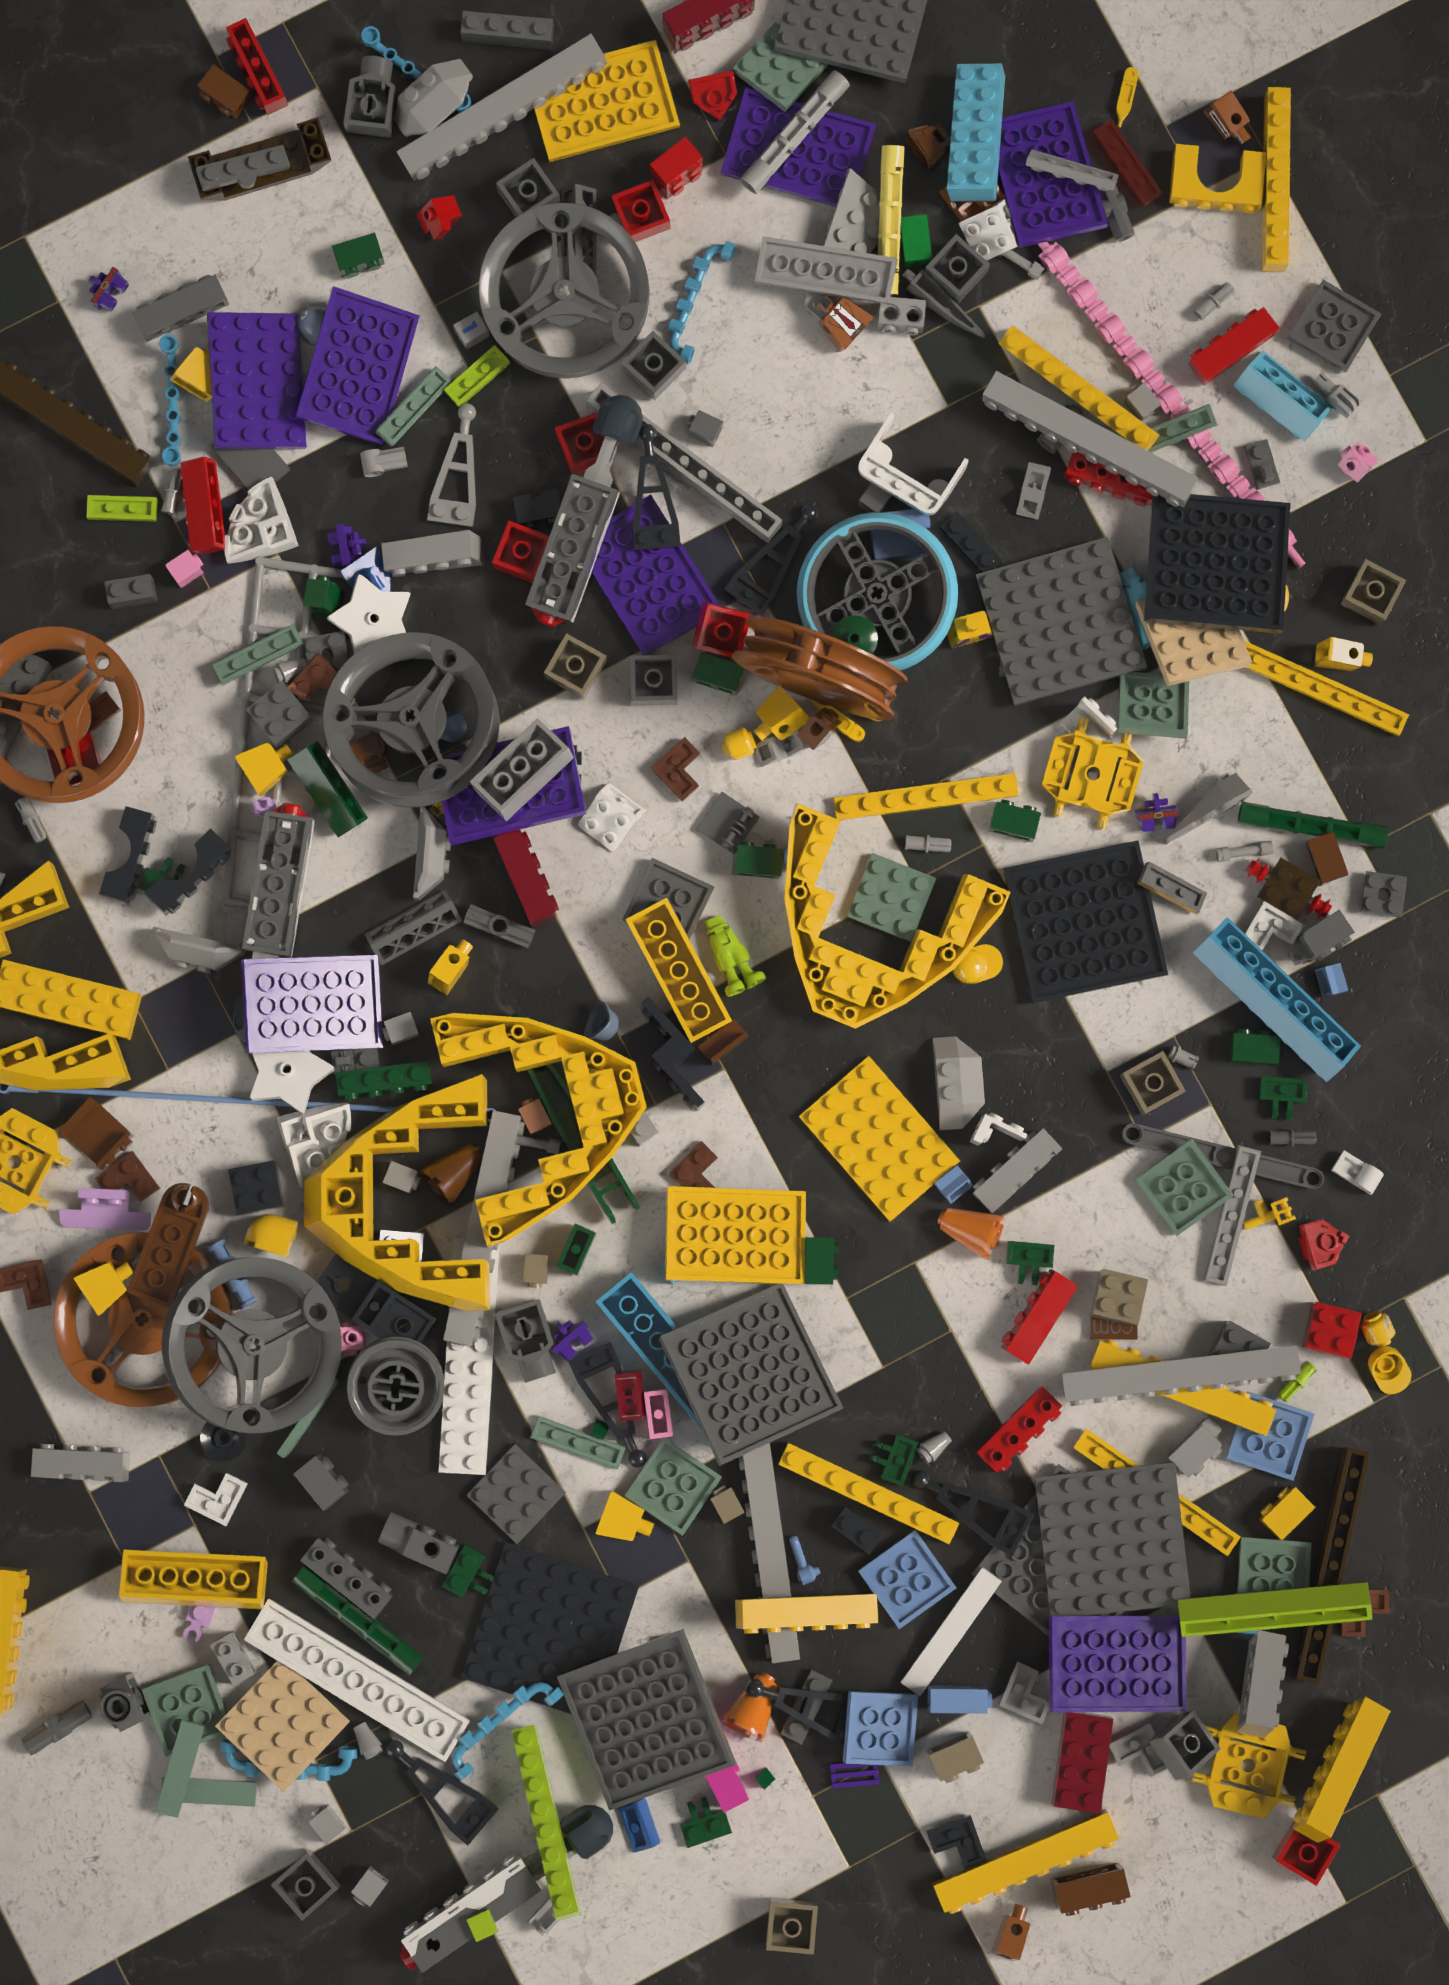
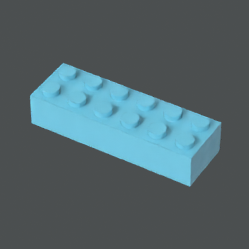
M1002 63L957 64L947 191L951 201H996L1005 73Z

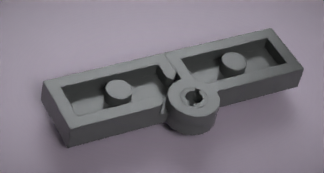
M280 145L196 167V173L203 191L238 183L242 188L249 189L255 185L256 176L261 177L290 168V163L284 146Z

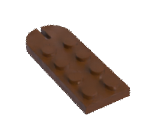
M189 1183L174 1184L163 1194L127 1290L130 1294L170 1308L178 1294L209 1211L208 1197L197 1186H192L188 1205L184 1204L191 1186Z

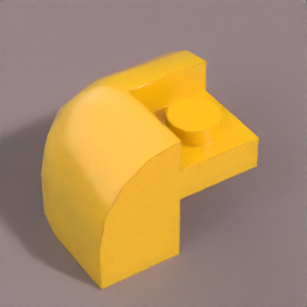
M274 1214L259 1216L251 1222L243 1244L288 1257L292 1242L296 1240L298 1234L296 1229L299 1222Z

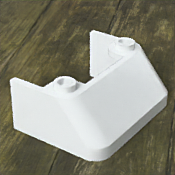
M890 413L860 460L859 473L863 478L920 513L933 515L940 509L965 472L969 460L966 458L963 460L949 483L936 479L928 487H925L889 465L892 459V451L887 445L882 443V440L893 424L894 414Z

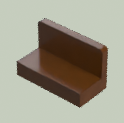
M1333 832L1306 842L1317 877L1321 880V886L1348 876V870Z
M733 1019L699 1045L698 1048L709 1063L713 1065L745 1041L749 1035Z

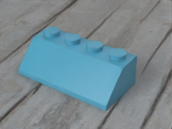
M1262 351L1248 365L1233 385L1241 395L1251 399L1260 410L1266 411L1278 424L1284 425L1291 431L1294 437L1304 442L1333 408L1326 399L1265 351Z

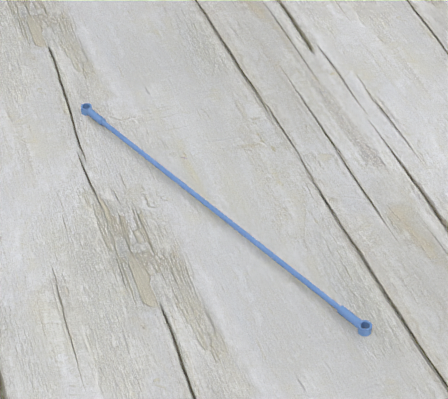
M8 1085L5 1091H2L0 1088V1093L8 1094L9 1092H53L290 1106L283 1100L252 1101L251 1098L100 1089L35 1091ZM308 1102L307 1107L315 1108L339 1103ZM349 1104L350 1110L389 1112L395 1108L390 1106ZM488 1108V1109H487V1113H488L489 1111H493V1110L496 1111V1110L493 1109V1108Z

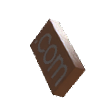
M1091 1316L1090 1339L1138 1340V1326L1134 1327Z

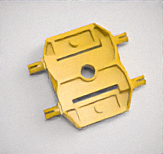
M1079 717L1075 732L1055 736L1041 786L1055 798L1056 803L1052 815L1056 816L1057 814L1058 817H1062L1063 808L1067 802L1100 811L1096 827L1106 830L1109 816L1111 817L1112 814L1131 809L1144 761L1130 748L1132 734H1128L1127 737V733H1123L1121 743L1119 744L1086 736L1085 731L1089 719L1084 720V718ZM1077 745H1079L1080 749L1078 752L1068 790H1065V785L1067 782ZM1118 757H1121L1109 800L1106 801ZM1090 767H1096L1100 772L1096 780H1090L1087 777V770Z
M13 1108L0 1116V1177L25 1191L22 1193L0 1181V1208L13 1215L34 1204L46 1210L48 1206L40 1203V1201L47 1205L50 1204V1201L40 1197L38 1194L46 1176L54 1163H58L68 1169L70 1165L62 1160L70 1164L72 1160L60 1153L59 1132ZM5 1131L45 1151V1154H42L22 1144L21 1142L5 1135ZM17 1155L21 1159V1164L18 1168L13 1169L9 1165V1159Z
M1233 1713L1218 1729L1205 1725L1208 1731H1212L1209 1733L1216 1739V1743L1221 1749L1213 1757L1209 1774L1205 1775L1195 1772L1192 1782L1207 1786L1212 1806L1265 1819L1277 1804L1282 1803L1294 1806L1295 1803L1292 1801H1295V1796L1282 1794L1280 1791L1288 1757L1291 1756L1304 1760V1755L1296 1753L1306 1755V1750L1294 1748L1290 1745L1285 1725L1278 1724L1265 1738L1238 1733L1239 1714ZM1230 1737L1273 1747L1276 1749L1274 1751L1266 1748H1261L1230 1740ZM1250 1758L1253 1760L1254 1767L1251 1771H1244L1241 1764L1244 1759ZM1221 1780H1225V1781H1229V1782H1233V1783H1237V1784H1241V1785H1245V1786H1249V1787H1253V1788L1265 1790L1266 1793L1263 1794V1793H1259V1792H1255V1791H1251V1790H1247V1789H1242V1788H1238V1787H1234V1786L1222 1784V1783H1220V1781H1221Z

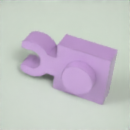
M270 797L258 799L252 805L256 817L263 816L265 811H273L278 807L276 800Z
M191 1606L185 1620L192 1623L184 1630L183 1637L187 1638L189 1632L194 1630L197 1634L195 1641L199 1642L202 1638L201 1627L209 1628L216 1607Z

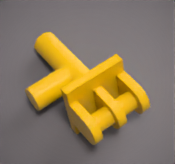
M1286 1197L1271 1203L1273 1210L1269 1212L1266 1211L1262 1200L1254 1202L1253 1204L1258 1216L1243 1222L1246 1230L1277 1219L1279 1225L1296 1219L1291 1214L1290 1210L1292 1208L1288 1207L1286 1202L1288 1198ZM1278 1204H1280L1282 1210L1278 1211L1276 1206ZM1284 1213L1286 1219L1282 1220L1280 1214Z

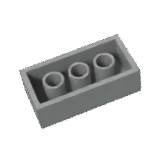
M537 718L481 770L470 783L474 790L507 821L574 757L570 749Z
M1258 1630L1249 1640L1237 1726L1238 1733L1265 1738L1273 1731L1274 1727L1278 1726L1280 1714L1276 1713L1277 1704L1281 1703L1283 1691L1279 1689L1280 1680H1284L1286 1667L1282 1666L1283 1657H1287L1289 1644L1285 1643V1635Z

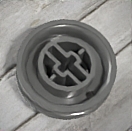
M390 1336L378 1339L362 1349L350 1367L347 1382L350 1406L357 1418L376 1432L386 1435H405L415 1432L429 1423L441 1406L444 1396V1376L441 1365L429 1348L414 1339L403 1336ZM390 1366L389 1371L383 1370L384 1368ZM404 1367L410 1370L411 1373H405ZM364 1376L367 1378V1382L362 1384L359 1382V1378ZM393 1378L400 1379L398 1389L391 1388Z

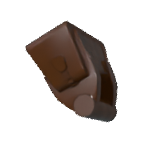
M938 122L931 127L924 125L908 130L906 141L926 170L930 172L943 159L946 154L945 151L950 148L951 137L941 122ZM936 133L943 141L942 143H940L937 137L935 136Z
M371 733L349 742L355 756L364 766L370 760L379 759L380 762L366 767L374 774L389 768L383 757L387 752V744L379 733Z

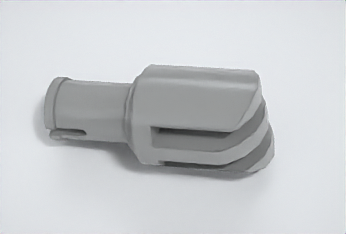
M1323 372L1312 382L1327 395V402L1345 418H1348L1356 407L1361 404V400L1344 385H1335Z

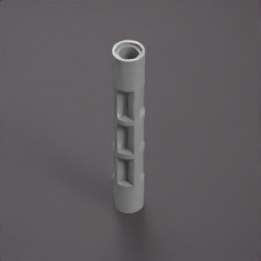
M832 71L765 151L742 175L740 182L746 189L753 194H757L819 120L834 105V102L848 89L850 84L843 75L837 71Z

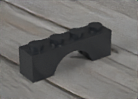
M125 806L119 828L129 838L131 845L130 856L127 862L119 869L105 872L99 891L100 896L125 904H129L130 899L134 900L137 892V887L134 885L137 877H141L144 868L141 862L143 856H147L150 849L148 839L150 833L154 834L157 826V821L152 813Z
M211 828L194 844L197 851V863L194 870L188 876L179 880H168L160 877L144 893L165 916L169 913L174 914L181 907L180 902L185 897L190 898L198 890L196 886L202 881H208L215 873L213 870L219 864L221 866L224 865L231 858V848Z

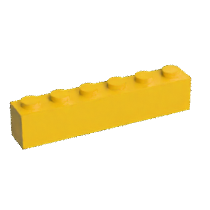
M877 1594L735 1600L736 1628L744 1629V1633H758V1628H766L767 1632H781V1627H789V1631H803V1626H811V1630H826V1625H834V1629H848V1624H856V1628H870V1623H878Z

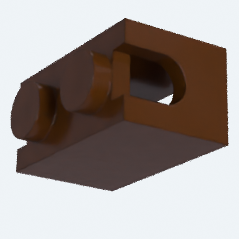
M214 64L197 85L200 89L199 96L209 104L213 102L219 106L218 110L227 117L231 115L236 119L252 99L249 89Z
M824 707L808 720L796 736L812 750H815L830 738L842 721L838 719L839 715L834 710Z

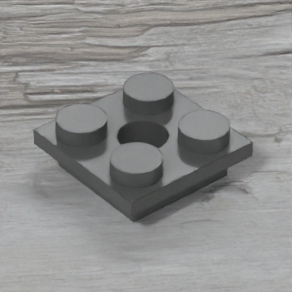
M344 631L303 638L307 663L317 652L323 656L324 651L331 649L334 654L333 659L329 662L339 670L349 660Z
M1366 871L1360 912L1402 918L1407 877ZM1379 889L1388 891L1389 898L1387 901H1382L1378 898L1377 893Z

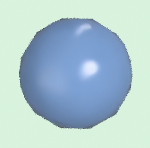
M447 712L446 727L441 739L450 743L459 741L467 732V722L459 712Z

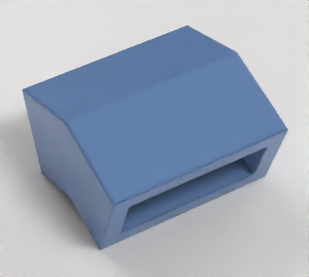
M1341 963L1315 970L1322 998L1348 991Z
M958 1165L934 1183L950 1204L973 1187L969 1178Z

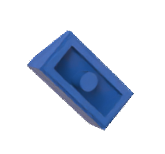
M645 1798L618 1808L633 1853L650 1849L660 1844V1838Z

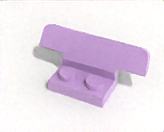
M79 1188L78 1198L82 1199L81 1210L59 1209L61 1225L70 1228L147 1230L150 1227L152 1213L130 1212V1192L126 1190Z

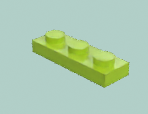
M494 345L448 385L444 392L460 407L510 365V361Z
M88 495L87 519L157 522L158 499L156 497Z

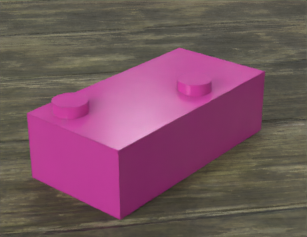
M738 1764L706 1776L723 1813L749 1800V1795L738 1774L740 1771Z

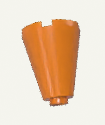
M948 1208L946 1212L942 1210L937 1223L940 1224V1230L981 1258L989 1260L992 1255L988 1253L991 1248L996 1249L1004 1227L1000 1222L1005 1221V1218L995 1214Z
M766 1673L756 1675L753 1678L760 1680L764 1687L773 1690L777 1689V1684L774 1683L775 1678ZM744 1689L723 1714L721 1722L728 1721L726 1724L728 1728L747 1738L751 1734L757 1736L755 1741L762 1742L765 1738L773 1699L764 1696L752 1698L748 1696Z

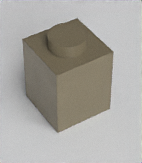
M525 1254L523 1282L528 1283V1287L542 1288V1284H547L549 1255Z
M724 1485L713 1491L714 1496L710 1499L724 1524L745 1513L731 1487L726 1489Z

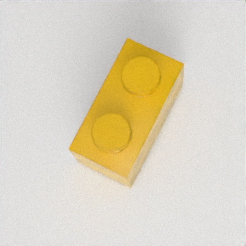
M1293 1486L1290 1489L1285 1487L1277 1495L1279 1499L1273 1505L1269 1503L1260 1512L1262 1516L1259 1520L1279 1540H1283L1315 1508Z

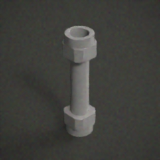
M1012 250L998 255L1000 258L1002 256L1006 257L1027 270L1028 275L1037 280L1045 269L1036 261L1033 264Z
M1271 840L1261 841L1259 845L1229 849L1228 846L1216 848L1218 862L1230 861V858L1260 854L1261 856L1273 854Z
M518 1135L516 1145L545 1149L547 1153L559 1154L561 1140L549 1138V1141Z

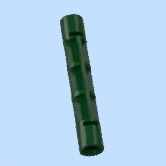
M1244 801L1241 802L1238 814V824L1260 828L1268 827L1291 831L1294 834L1302 833L1314 836H1322L1333 832L1337 840L1384 849L1388 835V826L1334 819L1330 816L1322 817L1301 813V811L1293 812Z
M304 1565L291 1583L307 1596H310L312 1600H315L329 1611L336 1619L353 1630L407 1675L410 1676L424 1658L307 1565Z

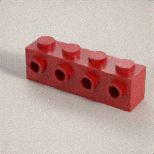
M247 18L227 26L226 30L229 37L225 39L230 50L235 49L238 57L235 59L240 70L245 69L248 74L245 80L250 90L255 89L258 96L254 98L260 110L265 109L267 115H270L287 107L285 95Z
M1265 307L1258 311L1256 308L1251 310L1245 316L1246 320L1240 324L1238 321L1227 328L1228 332L1221 337L1218 334L1208 342L1210 344L1204 350L1200 347L1190 355L1191 359L1188 366L1203 386L1278 333L1280 327Z
M1072 452L1064 476L1070 484L1076 486L1084 484L1090 486L1092 491L1098 493L1106 491L1112 493L1111 496L1121 500L1128 498L1133 500V503L1143 507L1146 505L1151 506L1153 495L1147 492L1144 486L1140 484L1133 485L1125 479V476L1119 473L1112 474L1105 469L1106 466L1100 463L1094 464L1088 461L1085 455L1079 452Z
M203 456L180 462V477L183 481L184 489L183 500L186 506L185 520L188 525V544L191 552L205 555L225 550V533L216 460Z
M1052 1269L1043 1273L1036 1292L1033 1291L1029 1295L1024 1311H1020L1014 1319L1015 1325L1011 1331L1005 1333L1001 1341L1003 1344L1000 1348L1027 1365L1034 1358L1078 1288V1285Z
M1040 1386L975 1453L994 1472L997 1473L999 1470L1004 1472L1012 1464L1010 1459L1016 1453L1020 1456L1029 1447L1027 1442L1032 1437L1037 1439L1045 1431L1043 1426L1049 1420L1053 1422L1060 1416L1062 1412L1059 1409L1062 1405L1043 1386Z

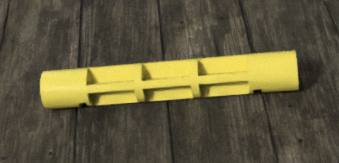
M885 145L882 146L878 255L897 258L891 295H898L904 147Z

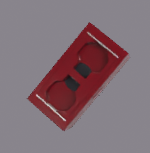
M618 1371L614 1376L620 1421L644 1419L647 1414L642 1371Z

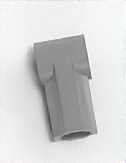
M404 447L383 451L371 449L360 453L365 477H376L384 474L385 471L408 467Z

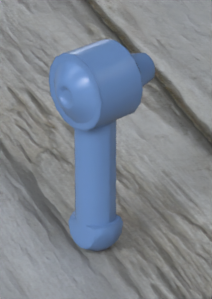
M791 1536L789 1541L798 1565L797 1578L803 1585L814 1582L816 1576L820 1574L819 1567L813 1568L807 1565L798 1537Z

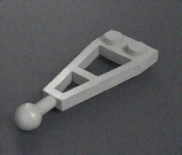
M465 403L458 409V416L461 419L459 433H454L430 498L427 521L473 528L476 511L473 436L468 435L470 421L476 416V409L473 405ZM459 442L466 443L467 464L452 462ZM449 470L468 473L469 503L439 499Z

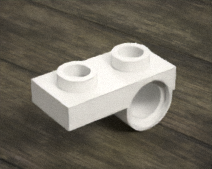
M1345 1150L1342 1151L1331 1169L1332 1172L1369 1195L1373 1194L1384 1176L1379 1169L1362 1162Z

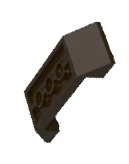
M319 118L297 123L298 130L211 156L210 151L207 150L187 156L200 199L226 201L314 174L332 161ZM280 145L284 146L290 163L289 169L261 177L256 176L255 185L249 189L242 188L238 183L207 191L202 190L196 173V167Z

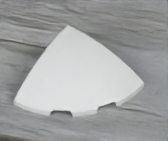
M269 477L252 487L248 491V496L241 504H237L229 518L231 524L228 535H225V556L228 564L253 560L258 556L266 557L298 547L293 527L273 477Z
M349 1103L306 1109L304 1114L294 1112L276 1118L291 1168L300 1189L304 1188V1180L345 1142L347 1132H350L351 1129Z

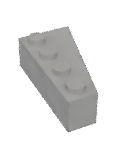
M470 530L381 543L384 571L392 574L393 577L405 576L406 573L411 572L426 573L432 570L485 565L483 539Z
M1044 1128L1038 1133L1033 1130L1024 1139L1026 1144L1019 1149L1016 1146L1007 1154L1010 1158L1004 1164L999 1162L990 1170L992 1175L987 1180L981 1178L973 1186L975 1191L972 1195L990 1214L997 1210L1017 1189L1022 1187L1055 1154L1057 1155L1062 1150L1061 1146Z
M40 1444L39 1448H33L31 1477L125 1482L129 1479L130 1453L124 1452V1448L110 1447L109 1452L101 1451L99 1446H87L86 1450H77V1445H63V1449H54V1444Z

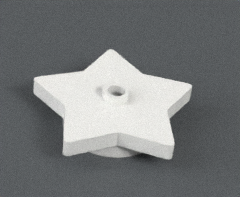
M358 575L350 602L330 614L327 619L349 635L355 654L363 647L383 637L406 633L401 619L410 593L382 592L364 576ZM372 614L375 615L377 619L376 623H373L370 620V616Z
M310 1051L252 1053L259 1073L250 1098L252 1101L282 1099L298 1112L304 1114L313 1086L334 1072L335 1069ZM291 1067V1071L289 1073H284V1070L286 1068Z

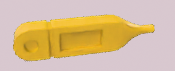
M1134 67L1126 69L1116 106L1118 128H1121L1122 121L1131 109L1139 76L1138 70Z
M812 701L811 704L816 706L818 711L826 707L827 709L834 710L839 715L838 719L842 723L837 729L855 742H860L864 739L865 731L862 727L855 724V722L834 707Z

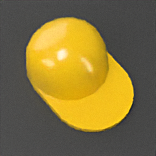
M984 944L973 947L956 966L953 973L959 981L966 984H975L991 979L1002 969V955L998 949L991 945Z
M1382 1346L1372 1352L1368 1360V1366L1380 1390L1387 1394H1396L1403 1391L1411 1381V1371L1403 1356L1395 1348L1389 1346Z

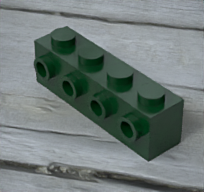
M318 741L288 759L292 770L298 775L305 790L311 795L318 810L322 812L331 830L335 832L338 838L368 819Z
M429 1061L336 1072L338 1096L344 1097L345 1101L356 1100L358 1095L367 1094L368 1098L382 1096L381 1092L389 1091L391 1095L403 1094L405 1089L413 1088L414 1092L428 1090L427 1087L433 1086Z

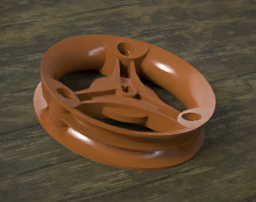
M747 617L745 623L755 634V636H745L743 642L750 649L747 651H734L732 654L733 660L741 667L776 686H781L785 690L812 699L823 705H829L847 713L875 720L890 721L894 718L895 714L889 706L891 701L896 700L895 690L897 686H905L908 682V678L900 670L858 647L821 632L770 617Z
M40 627L19 633L0 644V679L21 659L45 650L63 649L78 652L86 656L88 664L71 680L67 682L61 680L46 681L35 686L26 695L8 694L0 690V715L20 720L25 733L35 744L45 749L54 750L62 772L55 781L36 779L15 769L0 753V781L14 792L36 801L47 803L75 802L105 790L116 782L128 769L138 752L145 726L144 703L138 683L132 672L120 656L106 643L93 635L73 628ZM101 660H109V665L106 669L98 668ZM94 671L97 677L82 692L77 687ZM106 680L115 682L122 701L123 722L119 738L111 753L101 764L91 770L82 764L79 741L85 736L91 723L89 700L97 688ZM2 700L22 703L21 711L1 708ZM57 710L61 715H58L59 718L55 720L51 715L54 716L53 712ZM71 747L76 766L67 769L62 750ZM74 776H81V783L78 786H72L71 779Z
M146 1232L119 1235L105 1240L87 1251L67 1273L59 1289L54 1308L55 1340L63 1362L70 1373L94 1395L106 1401L130 1407L159 1406L180 1400L169 1382L154 1387H131L118 1383L115 1374L118 1368L132 1354L150 1355L161 1351L163 1327L170 1308L126 1291L111 1305L109 1310L108 1326L112 1336L109 1344L97 1360H88L80 1345L76 1328L77 1308L82 1291L73 1278L111 1261L115 1269L128 1262L133 1271H135L134 1260L143 1250L149 1234ZM117 1248H122L125 1253L120 1261L115 1260L113 1255ZM195 1248L187 1268L196 1276L213 1264ZM223 1283L210 1292V1304L232 1316L231 1299L226 1284ZM210 1311L203 1318L210 1324H216L219 1329L225 1322ZM146 1313L145 1317L149 1318V1322L141 1326L142 1322H139L138 1319ZM201 1324L199 1334L186 1332L185 1337L199 1338L204 1347L201 1356L189 1369L193 1380L199 1388L207 1382L221 1364L216 1350L217 1338L211 1337L207 1329ZM119 1345L125 1351L113 1366L110 1367L104 1361L115 1347ZM98 1368L102 1369L105 1374L100 1382L96 1381L93 1376Z

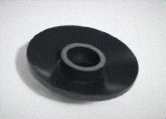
M206 1422L201 1430L200 1442L204 1452L210 1458L217 1461H230L237 1458L244 1451L247 1444V1433L220 1428ZM223 1433H226L229 1436V1440L227 1442H223L221 1440V1435Z

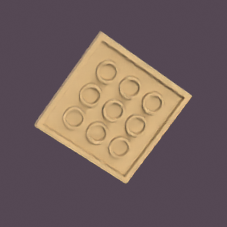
M1145 599L1137 601L1135 604L1167 686L1251 665L1252 660L1240 630L1145 622Z
M277 1660L215 1727L282 1792H285L350 1721L301 1674Z

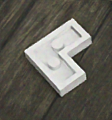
M1264 901L1245 934L1261 950L1264 949L1272 934L1293 945L1304 924Z
M226 1473L216 1494L194 1484L184 1506L227 1526L248 1483Z

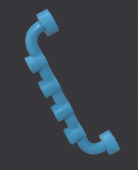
M373 26L364 28L362 31L363 43L366 46L372 47L384 58L390 60L393 65L402 69L405 78H414L416 80L423 74L415 68L413 62L400 58L395 49L387 48L381 44L380 33L377 28ZM389 55H394L392 59L387 58ZM407 68H412L410 72L405 71ZM467 93L463 103L455 109L458 112H463L471 107V99Z
M726 241L725 245H711L706 249L702 258H695L692 269L696 271L694 279L688 277L685 283L684 290L688 291L686 299L680 298L677 303L676 311L680 312L678 319L672 318L669 323L668 332L672 333L669 342L670 347L688 365L694 356L695 347L687 344L684 348L680 347L678 343L679 338L684 332L685 323L692 312L695 298L701 289L702 281L709 269L712 256L716 253H721V259L731 261L736 249V244Z
M167 334L162 336L159 341L162 352L167 354V366L164 371L168 378V388L165 390V395L168 399L166 418L169 422V432L166 440L169 443V447L165 448L162 452V459L166 465L174 467L181 462L182 458L178 448L182 442L178 433V424L181 421V416L177 409V402L180 400L181 395L177 389V384L170 381L172 375H169V371L178 369L176 366V351L179 344L173 335ZM171 392H176L174 397H169ZM172 414H176L177 417L175 419H170ZM172 437H178L175 442L170 441Z
M543 1682L534 1683L527 1689L522 1685L512 1694L515 1699L509 1704L504 1700L494 1709L497 1712L496 1715L491 1719L488 1715L476 1724L479 1727L478 1730L473 1734L469 1730L458 1739L461 1744L454 1750L452 1756L453 1765L457 1770L454 1773L456 1778L462 1781L474 1770L469 1762L466 1764L462 1762V1755L467 1750L472 1748L480 1739L527 1702L535 1693L544 1692L547 1695L544 1698L545 1702L552 1706L564 1695L560 1688L553 1689L550 1685Z
M228 1739L221 1740L220 1751L225 1752L226 1760L231 1767L245 1771V1776L259 1777L260 1769L250 1760L240 1761L236 1759L235 1752H239V1749ZM353 1746L339 1747L338 1757L343 1759L339 1766L328 1764L309 1765L296 1780H305L307 1774L316 1775V1780L329 1781L330 1775H342L351 1767L352 1759H357L358 1748Z

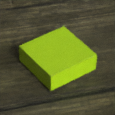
M489 1909L467 1918L468 1925L476 1942L498 1932Z

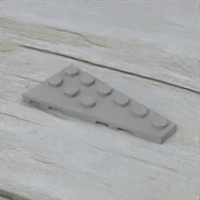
M850 168L847 169L846 179L843 188L840 190L839 200L835 211H833L822 245L870 254L878 244L880 194ZM806 291L802 306L820 320L825 313L816 304L826 294ZM826 295L833 303L838 297Z

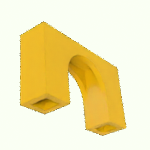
M1176 144L1173 151L1170 204L1180 208L1188 207V205L1197 206L1201 210L1219 208L1223 212L1241 210L1245 214L1259 212L1263 200L1266 152L1244 150L1240 160L1238 184L1231 190L1214 192L1207 189L1200 182L1197 175L1199 146Z

